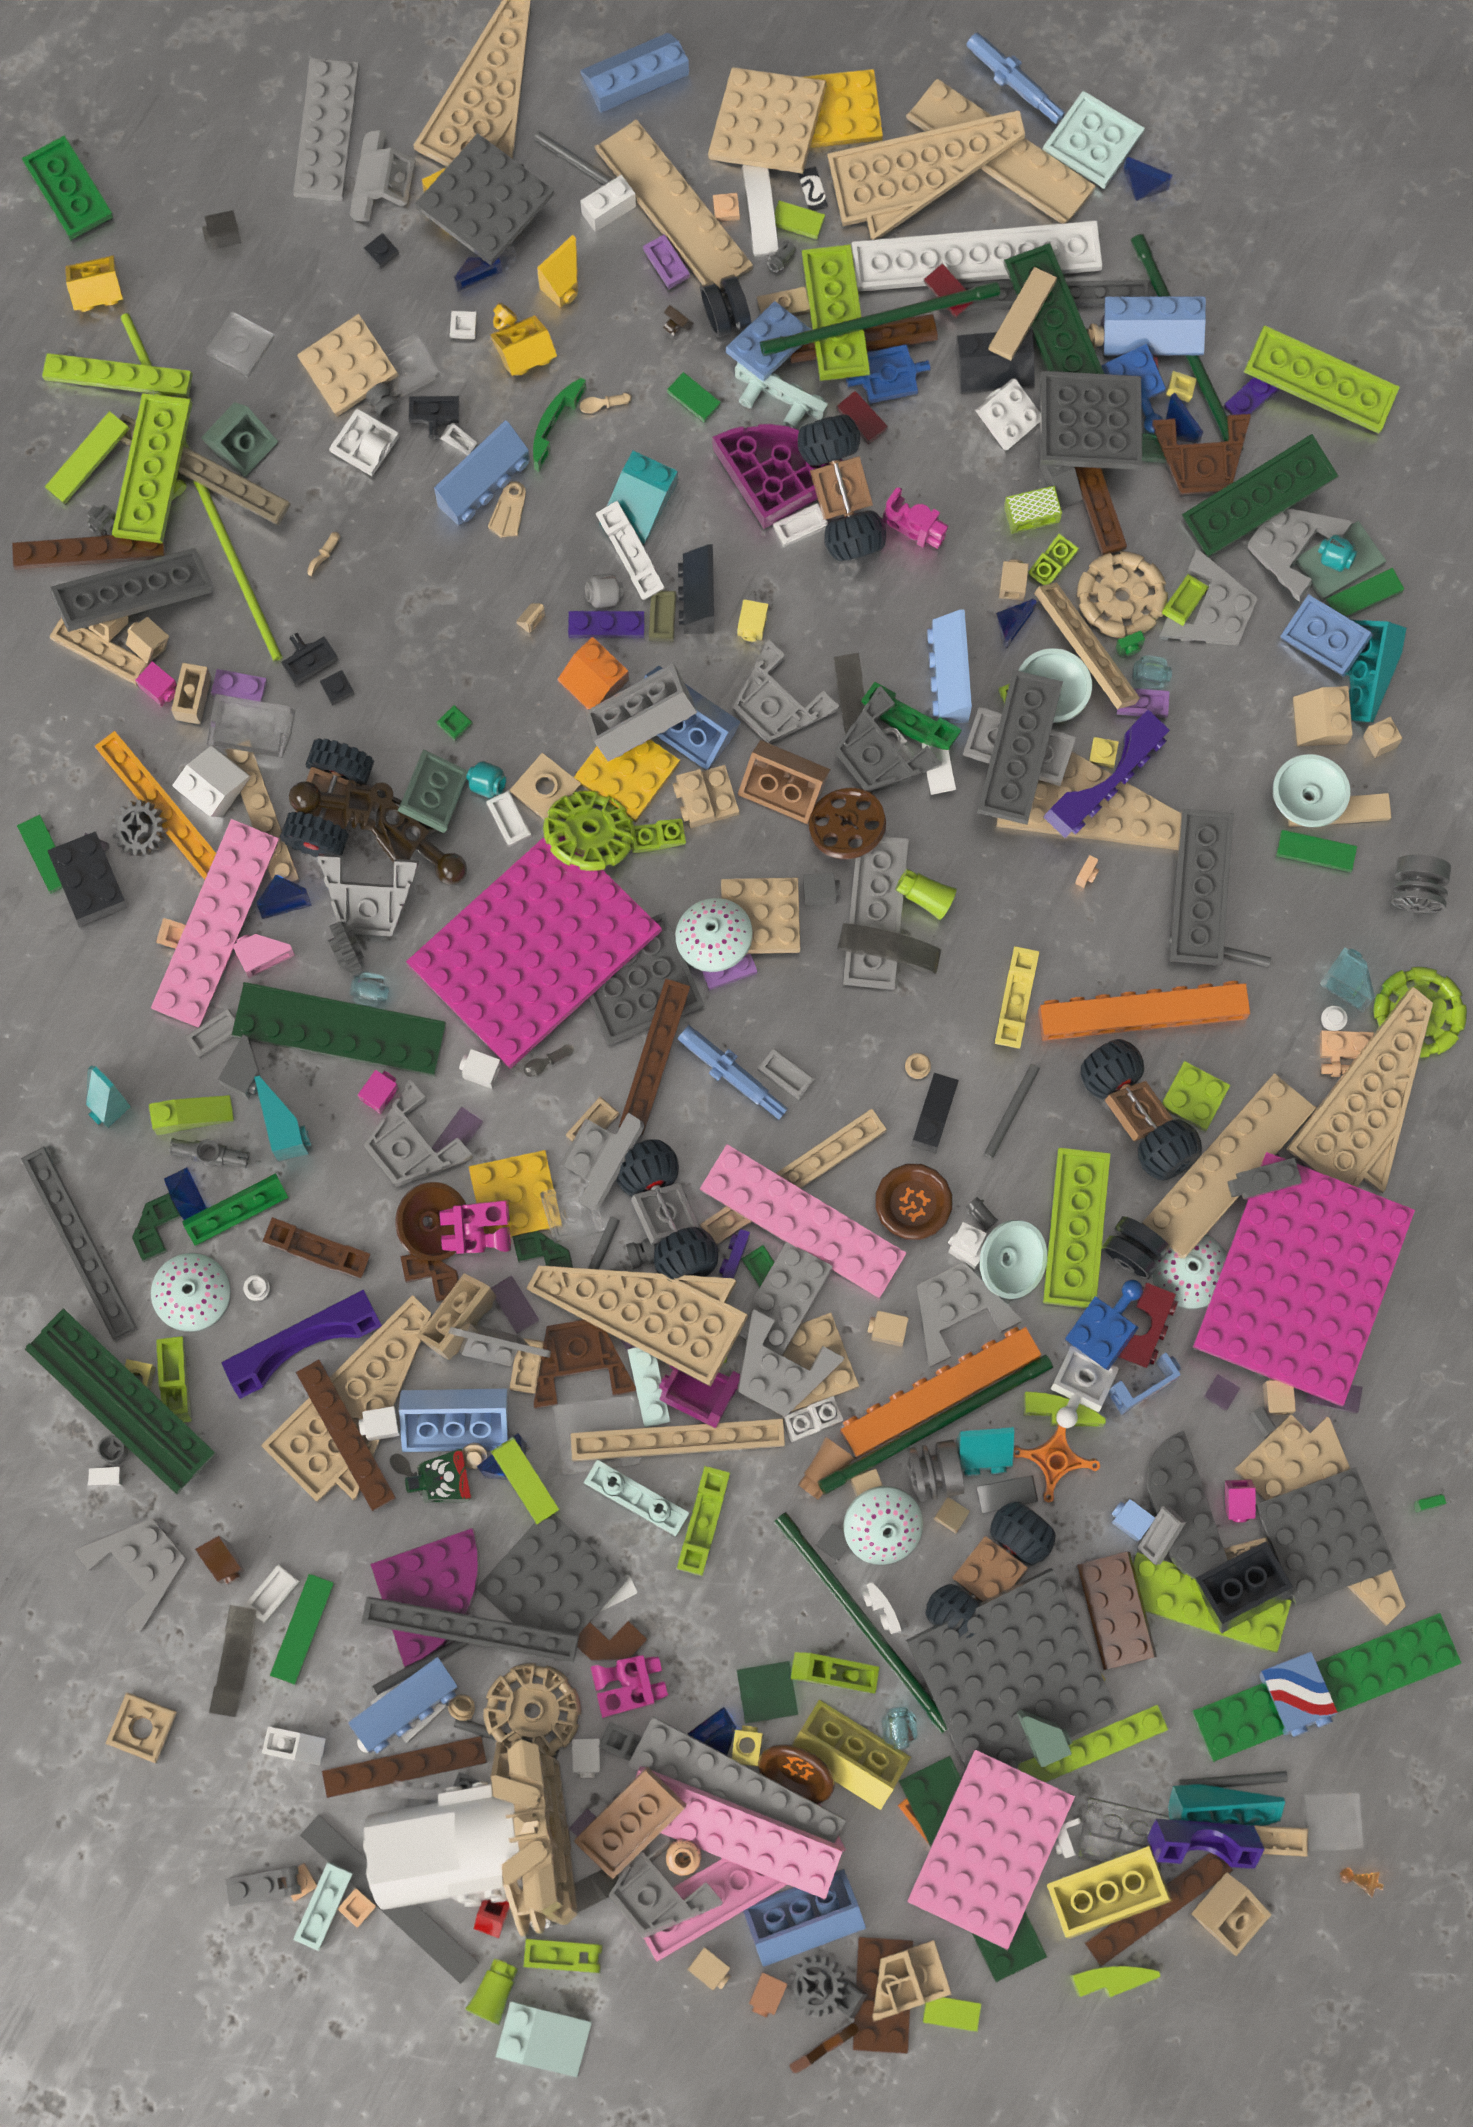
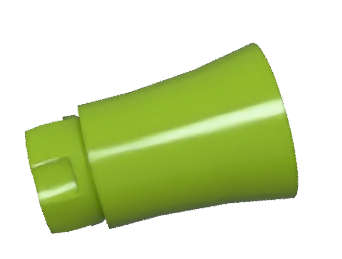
M906 869L901 875L895 890L941 920L951 906L957 888L937 882L919 872L915 873L910 869Z
M494 1958L490 1970L486 1971L481 1984L465 2010L500 2026L503 2010L514 1985L513 1980L518 1969Z

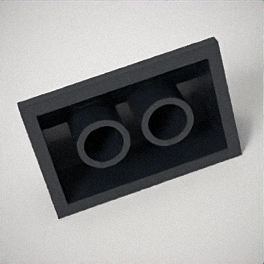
M1032 329L1028 330L1012 360L989 350V346L997 332L957 335L955 350L960 394L995 391L1002 388L1011 379H1016L1022 388L1035 387Z
M707 544L683 553V562L678 563V578H683V586H678V602H683L684 609L679 610V626L684 625V634H714L713 544Z
M1266 1541L1195 1578L1205 1605L1221 1634L1289 1599L1293 1595V1586Z

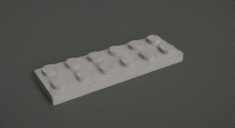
M310 58L293 190L294 197L343 201L359 74L358 62Z
M883 836L880 843L873 850L855 858L843 985L895 989L903 894L897 892L895 888L901 875L906 870L909 839ZM857 839L856 848L862 845V840Z

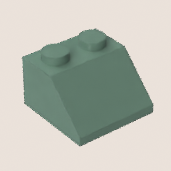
M236 402L201 437L219 458L243 477H246L278 442L248 406Z

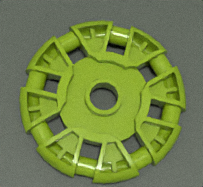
M577 791L568 797L564 795L551 805L547 811L548 817L543 822V834L545 842L551 846L550 851L566 865L570 866L573 864L579 866L580 870L599 871L604 870L605 866L610 864L612 866L617 865L631 851L630 844L634 843L635 827L633 819L628 817L625 812L627 809L613 797L599 795L596 791ZM609 799L616 803L620 808L618 809L616 808V806L611 805L609 803ZM595 804L603 806L602 811L593 808ZM563 818V819H566V820H565V822H563V821H560V820H558V819ZM590 825L594 827L596 831L589 833L586 832L583 829V827ZM564 836L566 840L560 842L559 838ZM614 836L619 837L621 841L614 839ZM605 850L607 855L601 856L600 852ZM575 852H577V853L580 854V855H584V856H583V857L578 856V855L575 854Z
M1411 967L1409 971L1404 972L1400 970L1391 975L1381 985L1382 990L1380 994H1376L1373 1008L1374 1019H1377L1380 1027L1408 991L1406 982L1414 981L1415 986L1412 987L1416 988L1433 1002L1425 1037L1431 1036L1433 1043L1426 1044L1423 1041L1419 1058H1426L1434 1053L1439 1055L1450 1049L1459 1040L1458 1035L1460 1031H1464L1467 1020V1007L1463 1005L1461 999L1463 994L1457 984L1447 975L1443 977L1436 973L1437 970L1428 967ZM1431 982L1440 986L1437 992L1428 988ZM1391 994L1398 997L1395 1003L1389 999ZM1451 1000L1453 1008L1446 1010V1001ZM1444 1022L1451 1026L1449 1031L1441 1029Z

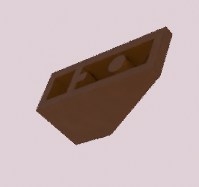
M217 1536L195 1548L199 1557L220 1584L225 1582L226 1585L237 1581L241 1578L240 1573L245 1571L230 1542L221 1536Z

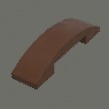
M273 1217L262 1241L306 1261L359 1279L362 1278L371 1255L351 1246H344L304 1231L295 1225Z

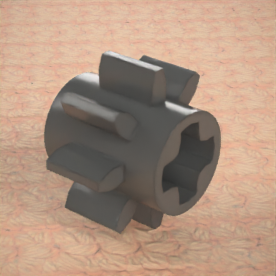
M106 505L98 506V508L93 506L86 513L89 520L86 523L87 526L98 536H101L103 533L111 535L116 516L115 512Z

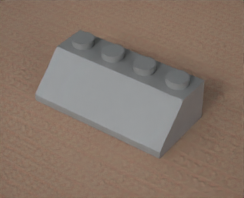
M674 663L585 711L593 741L608 762L622 756L630 749L644 744L650 738L667 731L670 727L689 719L697 713L693 699Z

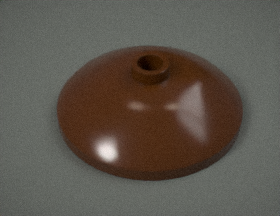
M426 1182L413 1187L405 1194L397 1208L395 1225L401 1244L410 1254L426 1261H440L456 1253V1251L442 1250V1236L455 1235L454 1224L441 1225L440 1211L451 1209L455 1205H465L466 1202L459 1192L444 1183ZM424 1217L428 1218L426 1226L423 1224Z

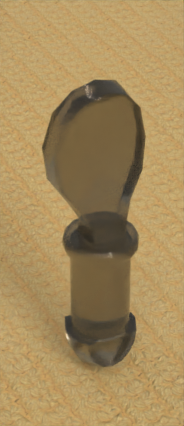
M569 1044L563 1045L562 1048L546 1054L547 1058L545 1059L535 1058L530 1060L523 1068L524 1074L529 1077L538 1076L549 1063L554 1065L557 1061L572 1055L574 1051L573 1046Z
M398 1453L391 1455L390 1465L397 1474L407 1477L417 1476V1472H411L410 1463L403 1455Z

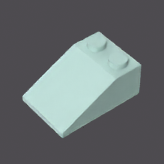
M512 2000L509 2005L496 2057L577 2077L592 2022Z

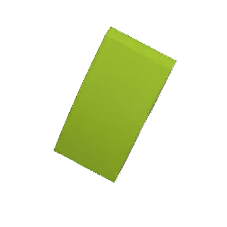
M1058 534L1045 553H1042L1033 564L1028 574L1042 585L1051 584L1080 549Z
M682 819L658 820L655 824L635 825V840L631 844L632 853H641L686 844Z

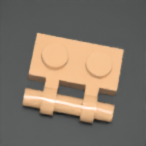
M1321 1031L1320 1058H1331V1064H1321V1074H1331V1077L1343 1075L1350 1065H1342L1340 1059L1355 1060L1372 1038L1374 1032Z

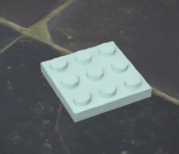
M1082 91L1043 146V151L1105 189L1143 135L1145 128Z

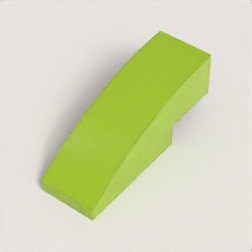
M180 1336L156 1339L158 1387L161 1401L183 1422L192 1421L184 1338Z
M1025 1391L1023 1394V1416H1050V1427H1057V1412L1067 1406L1069 1399L1047 1393ZM1079 1403L1076 1410L1078 1420L1073 1427H1103L1106 1424V1418Z
M513 1437L490 1451L536 1524L559 1510Z
M1104 1966L1087 1969L1072 1974L1070 1977L1079 1997L1102 1988L1105 1989L1107 1997H1113L1157 1979L1161 1975L1159 1971L1141 1967Z

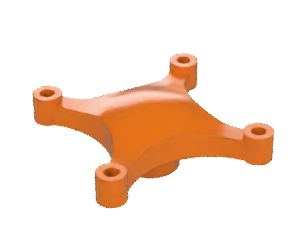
M1059 1424L1054 1435L1047 1442L1036 1448L1024 1449L1014 1445L1013 1456L1015 1458L1023 1457L1030 1459L1044 1472L1046 1489L1042 1496L1048 1503L1054 1500L1055 1486L1059 1479L1067 1472L1078 1468H1089L1093 1471H1097L1100 1468V1463L1096 1458H1082L1069 1447L1065 1434L1066 1428L1061 1427Z

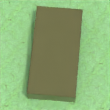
M660 591L651 596L649 641L674 642L676 591Z

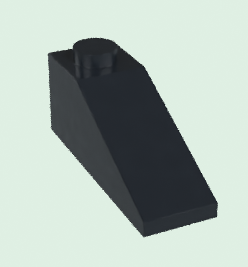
M934 1072L912 1140V1147L936 1154L959 1080Z

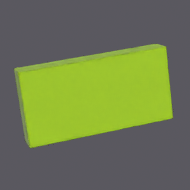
M780 200L774 212L777 228L812 239H818L825 220V214Z
M1187 574L1164 607L1162 614L1184 626L1206 594L1209 586Z
M942 1997L925 2003L922 2022L977 2032L981 2003Z

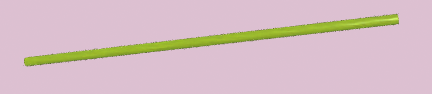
M125 313L121 315L120 318L141 365L153 366L130 314ZM185 439L184 446L189 448L187 441ZM193 481L273 661H278L283 658L208 488Z

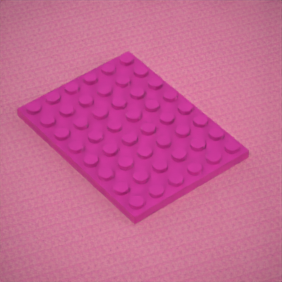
M564 836L559 838L560 842L566 840ZM544 837L406 961L407 965L509 1069L514 1067L662 931L661 927L603 870L585 871L580 870L579 866L573 864L570 866L566 865L550 851L551 846L545 842ZM575 852V854L578 855V856H581V857L584 856V855H580V854H578L577 852Z
M1266 1152L1260 1167L1286 1159ZM1297 1164L1302 1180L1301 1185L1247 1200L1193 1348L1343 1406L1415 1210Z

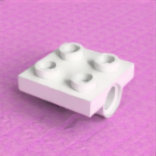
M1011 379L1002 388L989 394L984 399V403L975 410L1004 450L1012 447L1040 422V412L1016 379Z
M356 408L329 449L331 453L373 476L398 440L399 433Z

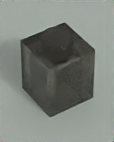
M234 210L204 216L206 226H202L205 241L210 240L213 249L242 243Z

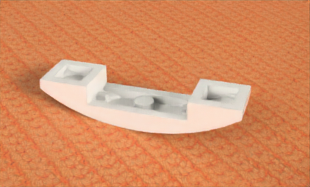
M742 164L754 257L773 255L778 250L768 168Z
M616 501L595 513L629 572L631 580L642 600L644 601L665 589L657 570L619 502Z

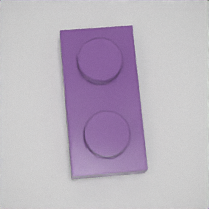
M665 234L643 246L645 254L668 289L690 278V273Z
M217 669L211 693L212 696L262 705L267 679Z
M1133 688L1140 699L1136 704L1117 709L1116 715L1142 716L1149 710L1157 718H1167L1170 691Z
M746 954L740 962L731 968L718 972L702 971V974L710 991L757 974V969L751 954Z

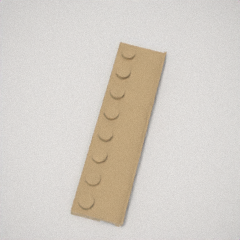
M939 79L933 82L913 109L907 114V119L924 131L992 117V115ZM1026 138L1021 139L980 168L1061 224L1069 223L1074 214L1080 210L1095 191V185Z
M637 119L599 145H595V150L617 177L623 176L635 192L637 203L663 235L665 234L672 247L703 285L713 281L720 289L721 278L734 274L739 279L753 269V264Z
M1274 1073L1146 1217L1142 1224L1161 1236L1169 1244L1170 1248L1178 1254L1177 1256L1185 1259L1240 1197H1231L1227 1182L1237 1179V1173L1260 1167L1266 1152L1276 1155L1313 1114L1317 1107L1313 1106Z

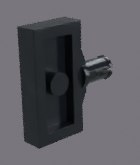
M409 396V423H425L429 425L428 438L433 439L434 430V437L438 439L439 425L443 423H459V396Z
M295 633V638L291 635L289 639L297 650L292 656L281 663L296 686L339 659L325 636L313 643L305 644L299 633Z

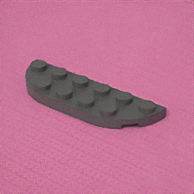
M1181 1431L1165 1440L1154 1453L1148 1466L1146 1484L1155 1517L1162 1506L1168 1505L1186 1522L1168 1551V1555L1183 1574H1187L1195 1579L1228 1560L1185 1432Z

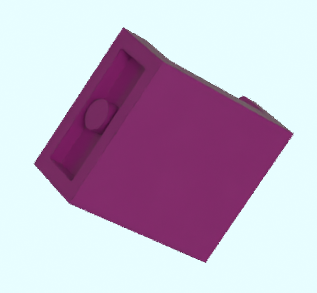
M670 1366L673 1369L671 1375L665 1374L659 1385V1389L662 1390L659 1400L716 1428L738 1389L740 1374L733 1371L731 1376L728 1377L718 1372L712 1385L709 1386Z

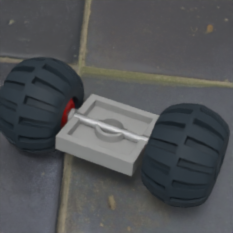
M657 1139L636 1143L633 1149H630L625 1155L626 1161L622 1162L616 1181L623 1192L632 1197L631 1201L651 1245L658 1243L654 1250V1265L657 1273L663 1274L672 1280L684 1275L708 1276L718 1264V1247L713 1237L707 1231L700 1228L680 1183L672 1185L676 1181L679 1172V1163L675 1152L668 1144Z

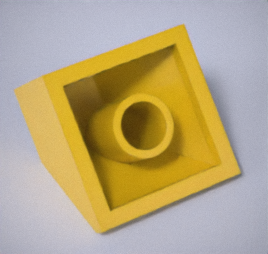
M573 235L537 267L540 290L560 308L566 303H571L578 294V254L576 237Z

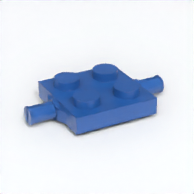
M907 345L869 352L867 356L870 375L846 378L848 388L863 385L869 404L918 394L915 379L916 373L930 371L929 360L914 363L909 355Z

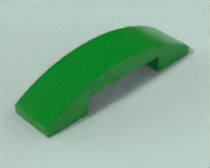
M579 378L565 387L552 400L541 417L533 443V461L536 471L539 472L551 452L550 442L547 441V438L566 406L575 410L586 392L585 379Z
M874 682L861 702L866 706L877 688L882 685ZM882 686L895 703V706L879 717L882 721L902 734L923 744L944 750L950 749L962 732V729L942 718H939L938 721L933 720L897 700L895 692Z

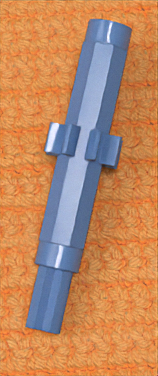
M978 32L969 39L966 46L995 72L994 75L996 76L993 79L999 85L1008 84L1029 104H1032L1036 109H1040L1055 124H1058L1063 119L1065 112L1049 98V95L1021 70L1020 65L1022 62L1014 55L1007 58Z
M690 1025L677 1038L685 1047L712 1068L709 1074L717 1081L723 1077L754 1103L764 1107L778 1120L788 1110L785 1105L769 1093V1090L735 1062L738 1056L730 1049L724 1053Z

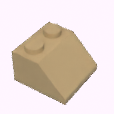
M1348 686L1322 687L1293 697L1297 747L1348 744L1352 737Z
M1228 1873L1216 1883L1215 1887L1191 1913L1209 1933L1235 1956L1239 1954L1271 1916L1269 1911L1251 1891Z

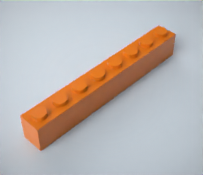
M1228 981L1223 983V986L1213 987L1211 983L1198 985L1196 989L1178 986L1172 988V991L1162 992V989H1151L1146 991V994L1136 995L1134 991L1122 993L1120 997L1102 994L1095 996V999L1085 1000V997H1074L1069 999L1070 1002L1059 1003V1000H1047L1043 1005H1040L1038 1010L1042 1041L1245 1020L1250 1015L1246 983L1239 984L1238 981Z
M1018 1327L1009 1330L1004 1334L1005 1339L997 1343L995 1339L981 1346L983 1351L976 1355H973L972 1352L967 1353L958 1359L959 1364L952 1368L949 1365L940 1368L935 1372L937 1376L928 1381L926 1377L912 1384L914 1389L907 1393L901 1390L890 1396L889 1403L883 1406L877 1403L866 1410L867 1415L859 1419L857 1416H853L844 1421V1427L841 1428L840 1433L854 1458L862 1457L1038 1359L1042 1354L1027 1328L1019 1330Z

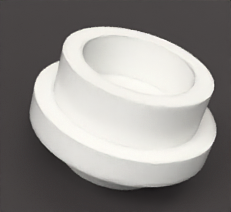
M1329 1006L1321 1015L1322 1025L1329 1031H1340L1347 1023V1014L1339 1006Z
M252 1275L245 1281L243 1290L250 1300L261 1301L268 1296L270 1284L264 1276Z

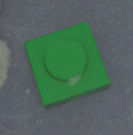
M1138 631L1118 639L1115 649L1119 657L1125 654L1132 656L1140 652L1145 638L1142 632Z

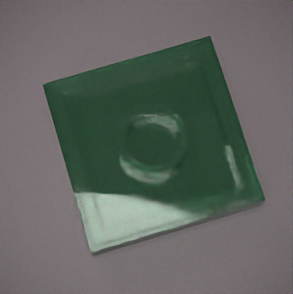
M790 1661L736 1670L745 1724L799 1715L793 1679H790Z

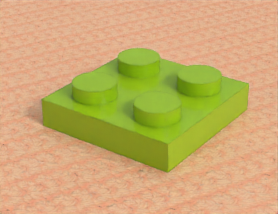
M1184 1061L1162 1104L1169 1113L1206 1132L1230 1085Z

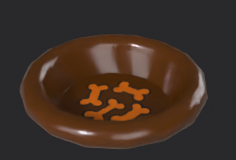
M904 1164L892 1169L881 1179L875 1193V1209L881 1223L892 1234L906 1240H922L935 1235L947 1224L953 1210V1194L947 1180L937 1170L924 1164Z
M788 1744L774 1745L764 1750L758 1760L760 1774L816 1804L828 1800L835 1789L834 1776L827 1764L817 1755L802 1747Z

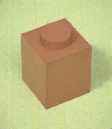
M762 1972L749 2004L754 2006L752 2011L766 2018L769 2013L775 2015L787 1983Z

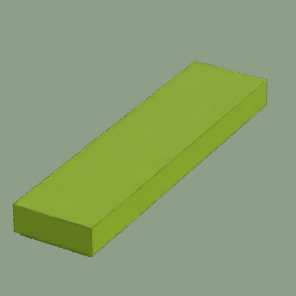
M109 411L46 484L45 488L66 504L130 428Z

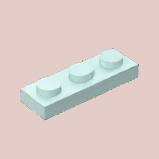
M638 1348L628 1349L644 1427L670 1422L667 1404L659 1400L662 1393L659 1385L662 1380L657 1358Z
M330 1862L326 1864L293 1940L319 1951L353 1872Z

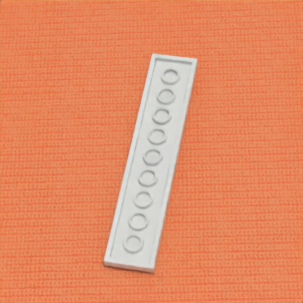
M1097 221L852 242L851 245L858 292L927 286L923 282L924 278L941 263L945 265L960 283L1009 279L1003 264L1004 259L1048 243L1052 246L1063 274L1102 270Z

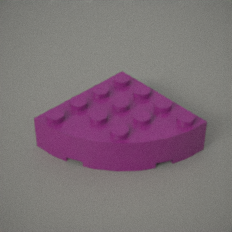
M758 424V426L746 428L742 426L712 437L714 452L763 529L817 500L810 470L830 465L829 462L814 466L808 464L798 449L797 438L799 430L788 426L774 424Z
M473 1528L370 1564L382 1599L462 1614H469L477 1593L476 1588L480 1572L479 1548ZM392 1629L404 1667L425 1659L449 1641L448 1639Z

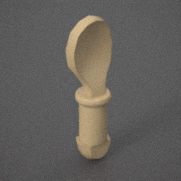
M623 393L615 396H605V399L588 397L582 400L579 408L584 413L593 414L598 412L603 406L610 408V406L627 405L631 402L632 396L629 393Z
M332 532L324 546L319 550L321 555L310 562L307 569L309 576H313L319 565L331 556L332 550L340 540L341 536L339 533Z

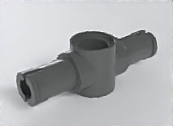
M172 1138L170 1142L172 1146H169V1154L190 1157L192 1161L202 1162L207 1167L228 1164L247 1168V1160L250 1157V1152L227 1149V1146L219 1145L211 1139L189 1142ZM207 1148L216 1149L215 1155L212 1158H203V1153Z

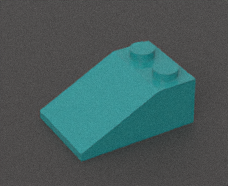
M634 450L621 471L607 506L616 501L619 502L644 546L678 484V471Z
M255 1076L271 1150L277 1161L280 1162L309 1154L307 1146H311V1140L305 1125L301 1126L297 1118L260 1076Z
M1014 1427L960 1431L955 1440L961 1471L964 1472V1475L978 1476L981 1475L980 1471L991 1470V1474L1007 1473V1469L1013 1466Z

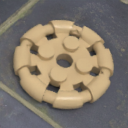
M1120 551V554L1115 555L1107 553L1089 564L1090 568L1088 571L1083 572L1077 588V597L1080 598L1081 602L1079 608L1086 621L1091 626L1095 625L1101 630L1100 633L1115 638H1123L1138 631L1144 634L1156 625V620L1159 617L1163 616L1162 611L1168 602V592H1165L1164 587L1166 581L1158 567L1154 563L1149 564L1145 561L1144 556L1127 551ZM1121 564L1122 568L1113 570V565ZM1138 568L1145 573L1142 578L1135 574ZM1097 575L1103 578L1100 583L1094 579ZM1154 588L1155 595H1148V589ZM1120 590L1126 591L1129 594V599L1120 601L1116 598L1115 593ZM1097 596L1098 602H1091L1090 597ZM1144 608L1150 611L1148 615L1142 614ZM1103 613L1110 618L1108 621L1101 618ZM1131 618L1132 625L1124 626L1122 619Z
M526 1663L510 1668L509 1673L503 1677L500 1675L494 1681L486 1695L488 1702L487 1707L484 1708L483 1716L488 1734L493 1735L497 1743L503 1742L507 1751L511 1748L513 1740H522L523 1737L533 1739L532 1743L545 1750L546 1755L551 1757L556 1755L555 1752L561 1747L565 1748L572 1741L579 1727L577 1720L578 1715H581V1703L576 1688L570 1686L568 1683L569 1679L562 1672L548 1665L541 1667L536 1666V1663ZM533 1677L544 1678L543 1685L532 1683ZM517 1681L521 1687L513 1692L509 1685ZM559 1688L563 1696L556 1699L552 1691ZM498 1702H506L505 1711L497 1710ZM535 1704L540 1708V1714L536 1718H529L525 1715L524 1710L528 1705ZM559 1711L568 1713L566 1721L558 1720ZM508 1723L512 1731L505 1735L501 1727ZM553 1731L556 1738L548 1743L545 1736H548Z

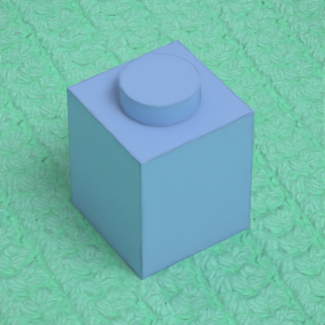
M1129 1499L1125 1504L1121 1501L1112 1512L1115 1518L1111 1523L1138 1542L1151 1526L1155 1517Z

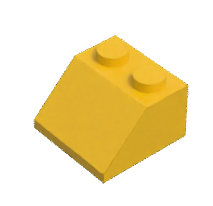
M114 255L65 266L66 284L74 310L88 311L96 305L104 304L110 306L123 299Z
M535 315L490 334L505 368L512 376L523 375L530 368L537 365H546L553 358L557 357L547 328Z

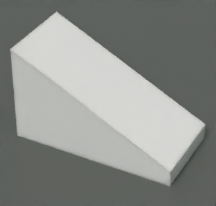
M454 423L448 425L439 437L466 455H469L477 444L475 440Z
M120 1467L89 1468L88 1485L122 1486L123 1469Z

